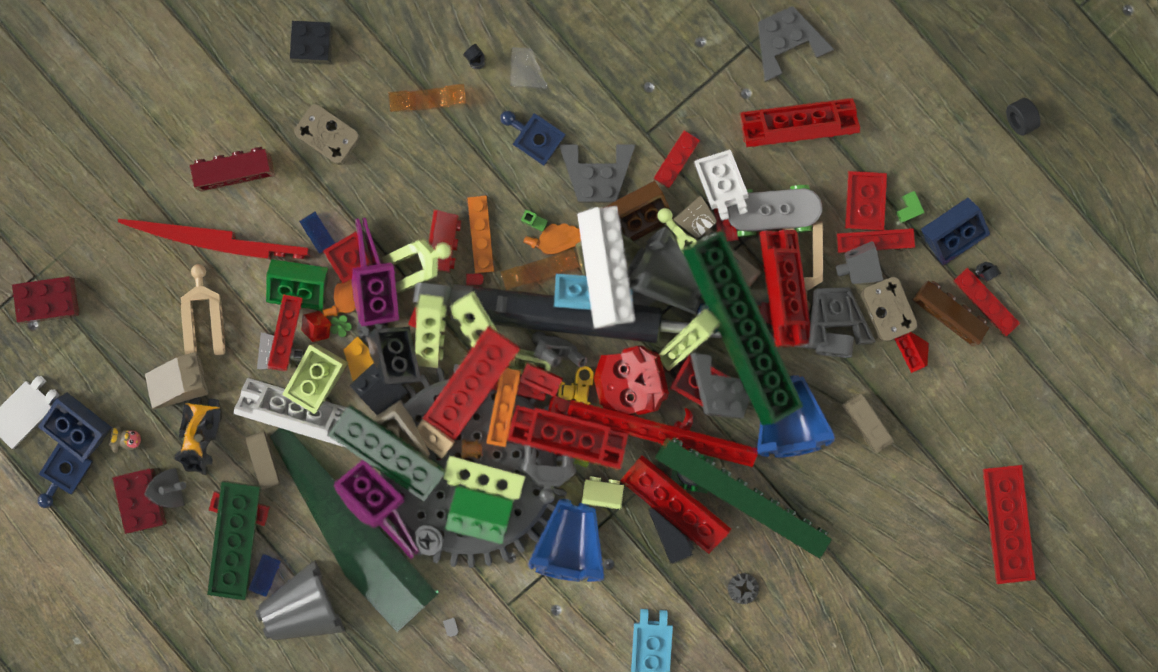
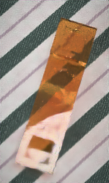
M464 84L417 91L388 92L390 112L428 110L466 103Z
M571 249L535 262L501 271L500 274L505 289L509 290L578 268L579 265L574 250Z

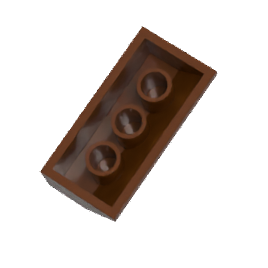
M655 180L603 207L617 206L621 233L633 241L665 225L666 223L659 221L657 214L660 209H670L662 190Z
M926 281L912 301L972 347L980 345L990 328L986 325L987 321L980 316L975 317L971 314L972 310L968 306L958 304L956 302L957 298L949 292L945 294L940 290L941 286L935 281Z

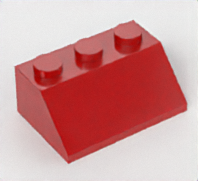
M434 210L428 244L434 250L441 243L449 245L451 253L444 259L438 257L437 271L450 273L451 269L455 268L456 258H453V252L458 249L459 239H456V232H460L462 220H459L458 215Z

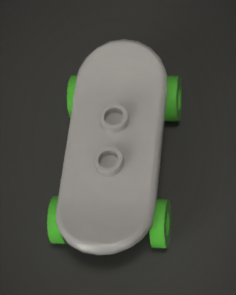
M809 185L791 186L790 190L753 192L752 189H746L749 198L744 200L748 213L740 215L737 204L727 207L729 222L733 227L740 230L737 231L738 237L757 236L756 231L786 228H794V230H797V233L813 231L812 224L820 218L822 213L821 199L814 191L809 189Z

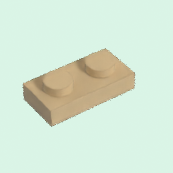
M422 420L417 427L425 445L441 458L446 456L455 441L425 420Z

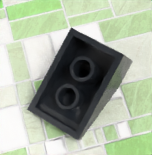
M410 326L374 329L366 337L370 356L384 385L421 382Z
M648 508L669 562L673 564L692 556L691 551L695 549L689 538L686 539L684 535L655 510Z

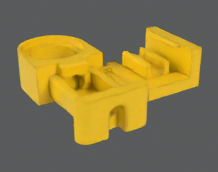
M587 366L578 368L575 373L574 383L565 385V382H561L557 396L564 400L576 399L578 402L590 405L588 394L589 385H593L594 374L592 369ZM583 369H586L590 374L589 379L586 381L581 380L579 377V373Z

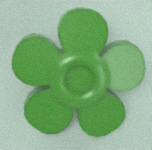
M341 315L339 319L337 317L331 319V324L334 325L330 328L332 334L338 332L340 337L346 336V330L350 331L352 328V324L347 322V316Z

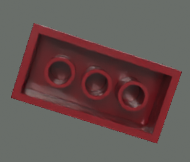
M262 147L252 148L251 152L243 153V151L233 152L232 156L229 157L224 155L214 156L213 160L210 161L199 159L195 160L194 164L189 165L194 188L200 192L275 176L271 154L266 149H262Z

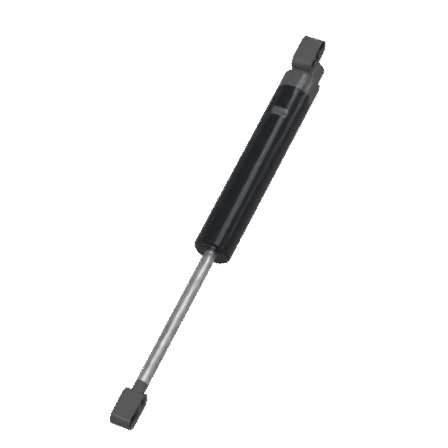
M416 283L413 304L418 305L420 295L443 297V305L446 306L445 316H450V320L459 321V319L456 320L452 315L451 306L455 301L474 291L494 325L657 343L659 341L660 331L680 333L689 324L662 320V309L660 307L633 304L634 322L594 328L592 309L554 307V295L454 284V287L451 288L445 285ZM466 313V317L469 320H475L473 313ZM717 327L708 336L722 338ZM769 332L775 343L774 333ZM826 333L827 346L810 347L816 349V354L850 358L853 354L854 337ZM802 345V346H795V347L808 348L809 345Z

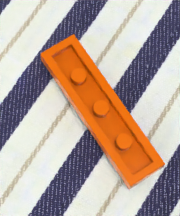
M487 196L467 197L475 273L494 272Z
M506 368L499 378L486 444L506 447L520 370Z

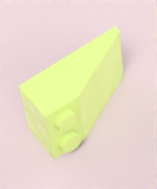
M316 343L311 344L282 395L316 414L340 379L348 362Z

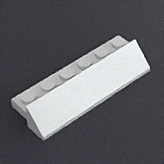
M617 206L600 209L597 207L579 213L578 222L594 328L634 322Z
M250 378L246 379L241 390V396L234 408V414L342 446L329 437L328 434L344 413L346 407L324 401L317 413L314 414L282 395L285 389Z

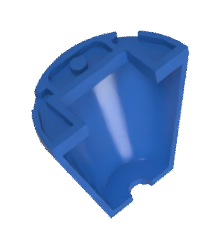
M790 376L803 407L775 424L762 425L760 422L757 447L759 455L769 457V454H774L775 458L799 456L821 450V445L829 446L834 442V434L803 376Z
M569 499L558 500L529 560L528 567L530 569L535 567L537 573L561 580L580 582V580L588 578L587 582L602 581L604 579L596 509L584 503H578V506L573 505Z

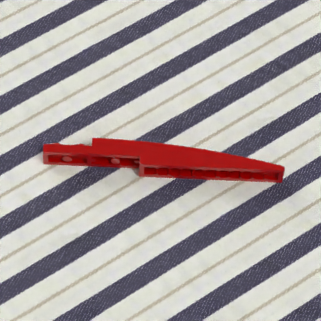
M118 219V223L157 237L226 254L271 260V253H274L275 257H285V254L293 255L294 259L304 260V256H310V249L306 247L236 240V233L233 231Z

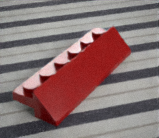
M853 98L740 112L743 140L746 147L860 133V124Z
M797 230L759 232L776 347L783 348L809 345L811 325Z
M516 405L507 441L620 470L628 434L610 430V427L538 408L533 410Z

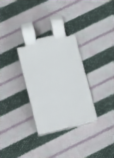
M731 149L694 161L711 209L718 208L721 220L729 219L727 207L736 204L740 215L748 213L744 200L749 198Z
M37 376L31 384L25 381L0 406V438L11 449H14L43 420L52 406L51 403L60 395L55 389H51L46 396L42 394L39 388L46 383L42 376Z

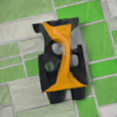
M198 397L191 399L189 403H184L179 438L185 437L182 448L175 454L174 460L182 463L187 472L195 471L206 475L207 465H212L213 463L212 456L207 454V446L211 440H216L222 420V412L218 399H209L208 406L201 405L202 399ZM208 424L213 425L210 430L206 429ZM200 434L202 441H196L194 436Z

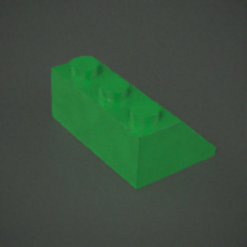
M271 259L266 274V303L281 305L284 294L302 298L301 308L323 311L328 283V268Z
M457 485L445 530L502 544L513 500Z

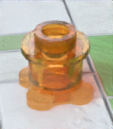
M463 439L462 459L466 457H476L478 459V455H482V443H479L478 439L476 441H466V439Z

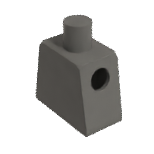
M873 241L844 254L846 263L836 266L838 277L849 274L852 284L883 281L877 250Z

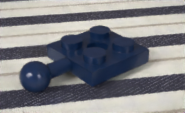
M504 111L500 116V121L503 125H512L521 132L514 141L513 146L542 166L546 165L566 136L562 131L535 113L526 125L516 120L514 113L511 111ZM542 135L545 141L543 144L537 145L534 143V137Z
M58 443L39 475L52 482L46 493L38 497V505L41 508H49L53 504L52 496L58 487L72 495L93 461L87 458L85 462H82ZM65 462L71 466V470L67 474L61 470V466Z

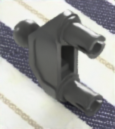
M537 331L532 335V342L537 345L534 356L539 360H545L552 367H557L561 359L571 360L579 368L586 365L587 357L579 353L577 347L570 341L557 336H546L541 331Z
M525 445V460L521 465V470L536 486H544V489L540 492V499L544 503H551L555 498L552 487L560 486L576 473L574 458L563 455L560 467L541 466L536 463L537 448Z

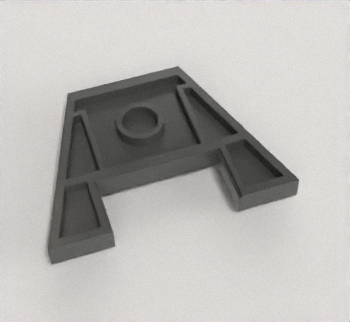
M793 6L758 22L764 82L782 74L775 56L806 42H809L816 58L834 50Z
M635 144L616 145V164H578V145H559L578 202L617 201Z
M849 287L814 290L808 348L827 346L828 341L825 328L852 326L856 345L876 342Z
M691 354L705 415L743 418L750 398L741 379L711 375L712 356Z

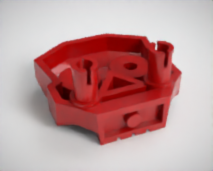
M639 345L623 349L622 353L600 356L593 378L599 403L604 409L627 415L635 413L642 415L658 411L662 402L667 400L669 391L661 357L657 352H652L645 346ZM624 365L627 367V372L623 371ZM630 394L634 395L633 401L629 398Z

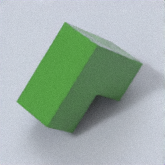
M915 191L902 197L906 208L896 212L901 223L925 213Z
M525 210L521 223L543 232L548 220L537 216V214L529 210Z

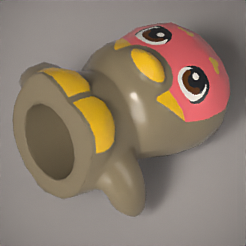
M121 427L111 429L108 446H111L114 453L118 452V447L136 450L140 446L141 436L138 432L121 431Z

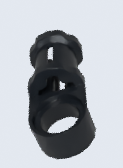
M473 44L464 52L463 56L468 60L471 68L480 70L485 66V56L477 44ZM480 57V63L474 62L476 58Z
M983 262L976 267L975 274L978 279L988 282L1000 275L1001 272L997 265L994 266L992 263Z

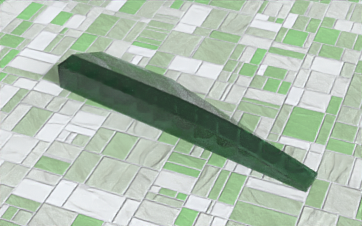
M278 428L270 438L344 575L394 630L398 632L440 592L378 525L374 528L361 522L348 509L334 487V483L337 480L293 432Z

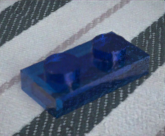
M316 211L299 221L319 254L335 244Z
M263 554L248 590L267 597L282 561Z

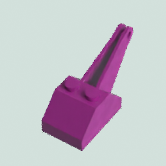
M366 217L362 218V225L372 261L371 266H366L362 227L359 218H357L355 223L361 267L353 268L352 290L359 323L362 327L399 321L394 266L392 263H380Z
M362 459L334 483L336 491L348 509L361 522L374 528L379 524L409 558L412 559L414 557L413 553H419L418 548L412 541L395 510L403 503V497L366 461ZM387 516H388V518L390 519V521H391V523L393 524V526L395 527V529L397 530V532L399 533V535L394 531V529H393V528L389 525V523L385 520V518H386Z

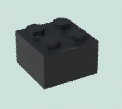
M292 21L290 60L293 63L331 64L333 31L331 23Z

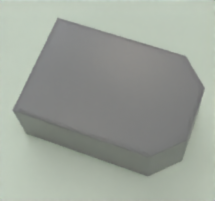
M455 617L444 620L443 623L447 635L450 637L456 636L458 627Z

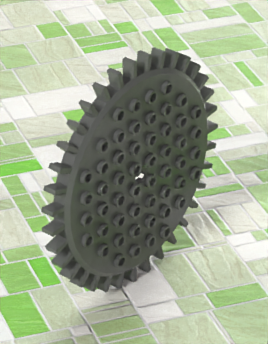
M454 364V373L460 366L459 364ZM441 367L437 368L436 373L439 378L438 383L431 385L428 377L422 374L420 377L425 389L416 393L413 386L410 384L405 385L412 398L406 403L402 402L401 399L399 401L411 415L416 427L421 422H416L415 417L421 415L423 420L424 415L434 403V397L441 393L450 380L445 379L444 371ZM490 390L475 411V413L480 415V419L475 421L472 415L460 432L461 439L455 440L454 445L446 456L441 460H437L435 458L436 453L427 447L430 453L427 458L446 470L449 456L455 457V454L459 452L462 454L461 459L463 460L471 458L477 464L511 473L519 470L520 475L525 476L519 499H515L513 502L502 544L465 534L463 537H458L457 532L445 530L457 487L447 484V480L442 478L425 501H422L380 472V476L393 489L405 495L403 503L395 510L405 528L409 531L411 539L420 526L428 524L432 527H437L438 531H444L442 548L433 556V562L438 563L441 559L442 551L452 553L451 567L457 565L458 554H467L468 566L473 568L475 565L474 555L480 553L484 554L487 566H491L492 557L490 551L497 549L500 550L501 557L505 561L509 560V553L505 546L513 542L517 550L521 553L524 552L525 547L519 538L527 533L532 540L537 542L539 537L532 530V527L536 522L546 527L548 520L544 519L541 515L546 508L552 512L555 509L556 505L544 503L541 501L540 495H533L534 489H539L541 492L544 486H536L521 470V465L525 460V445L510 441L506 442V447L486 444L495 402L492 400V395L497 392L495 390ZM516 395L513 412L516 405L535 410L533 404L537 400H528L525 397ZM545 406L543 410L548 411L549 406ZM474 433H480L481 437L479 440L474 439ZM537 448L539 456L536 457V463L538 465L557 467V462L563 459V455L558 456L556 453ZM495 451L500 452V458H494L493 453ZM514 451H519L520 456L518 458L513 457ZM475 452L481 453L480 459L474 458ZM463 470L460 471L462 473L461 479L468 480L470 478V473H466ZM482 474L478 481L481 485H487L489 477L486 474ZM500 479L497 482V487L500 490H506L508 482L505 479ZM458 484V486L466 487L464 484ZM552 487L554 494L566 496L567 492L564 489ZM477 488V491L485 492V490ZM438 492H442L444 494L442 499L437 498L436 495ZM515 509L521 510L520 516L514 514ZM439 511L444 513L443 518L437 517ZM419 512H424L425 517L423 519L418 518ZM429 533L426 538H423L425 540H428L429 545L433 541V539L430 538Z

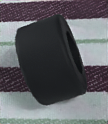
M1022 98L1007 106L1006 116L1008 122L1018 135L1024 136L1040 127L1041 119L1039 112L1028 98Z

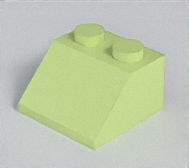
M590 476L589 480L585 479L582 503L621 509L624 485H620L618 480L609 479V482L606 483L601 482V478Z

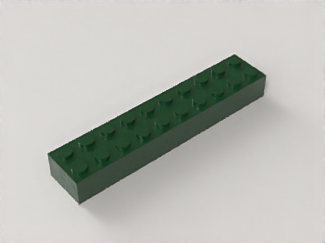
M723 230L712 233L681 249L709 312L720 322L717 325V329L761 424H775L802 408L803 404Z

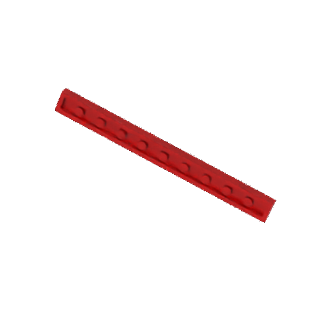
M571 400L567 412L568 417L610 427V430L661 444L665 442L666 438L671 441L675 438L683 443L682 447L686 450L692 448L703 455L753 467L758 455V450L754 447Z

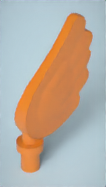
M566 223L559 226L551 224L542 232L539 239H533L526 235L523 242L532 246L531 248L533 249L535 247L540 249L544 254H558L576 247L575 245L581 241L580 229H577L575 226H569Z
M352 279L344 284H336L334 289L335 305L332 308L323 310L324 317L332 315L335 317L338 316V313H350L356 309L353 299Z

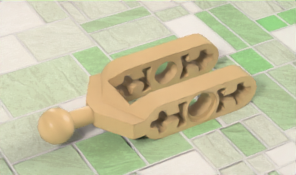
M816 221L812 224L813 277H804L806 297L807 291L823 282L822 221ZM786 228L784 230H794V228ZM807 300L808 311H810L811 303Z
M196 264L191 269V275L195 278L196 287L181 297L185 355L193 352L197 353L192 301L209 300L214 354L224 355L226 353L221 297L220 294L203 286V277L206 274V269L201 264Z

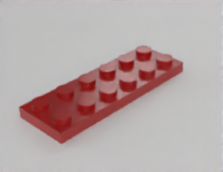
M487 326L426 412L423 420L455 441L517 354L520 347L490 326Z
M643 455L639 457L620 480L708 554L731 531L727 524Z
M1022 465L982 469L996 584L1036 580Z

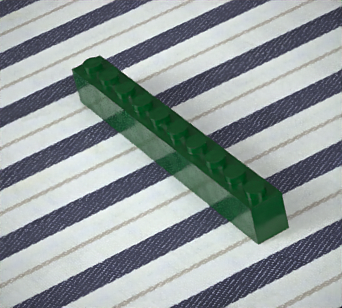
M666 438L655 459L821 559L832 540L827 536V531L820 527L817 530L811 527L813 524L811 521L804 517L801 520L795 517L796 512L788 507L785 510L779 507L781 503L775 499L770 498L767 500L763 497L765 493L757 488L751 490L747 487L748 483L739 477L737 480L730 477L732 473L722 468L719 470L715 468L716 463L710 459L705 458V460H702L698 457L700 453L692 448H689V450L682 447L683 443L673 438L671 441Z

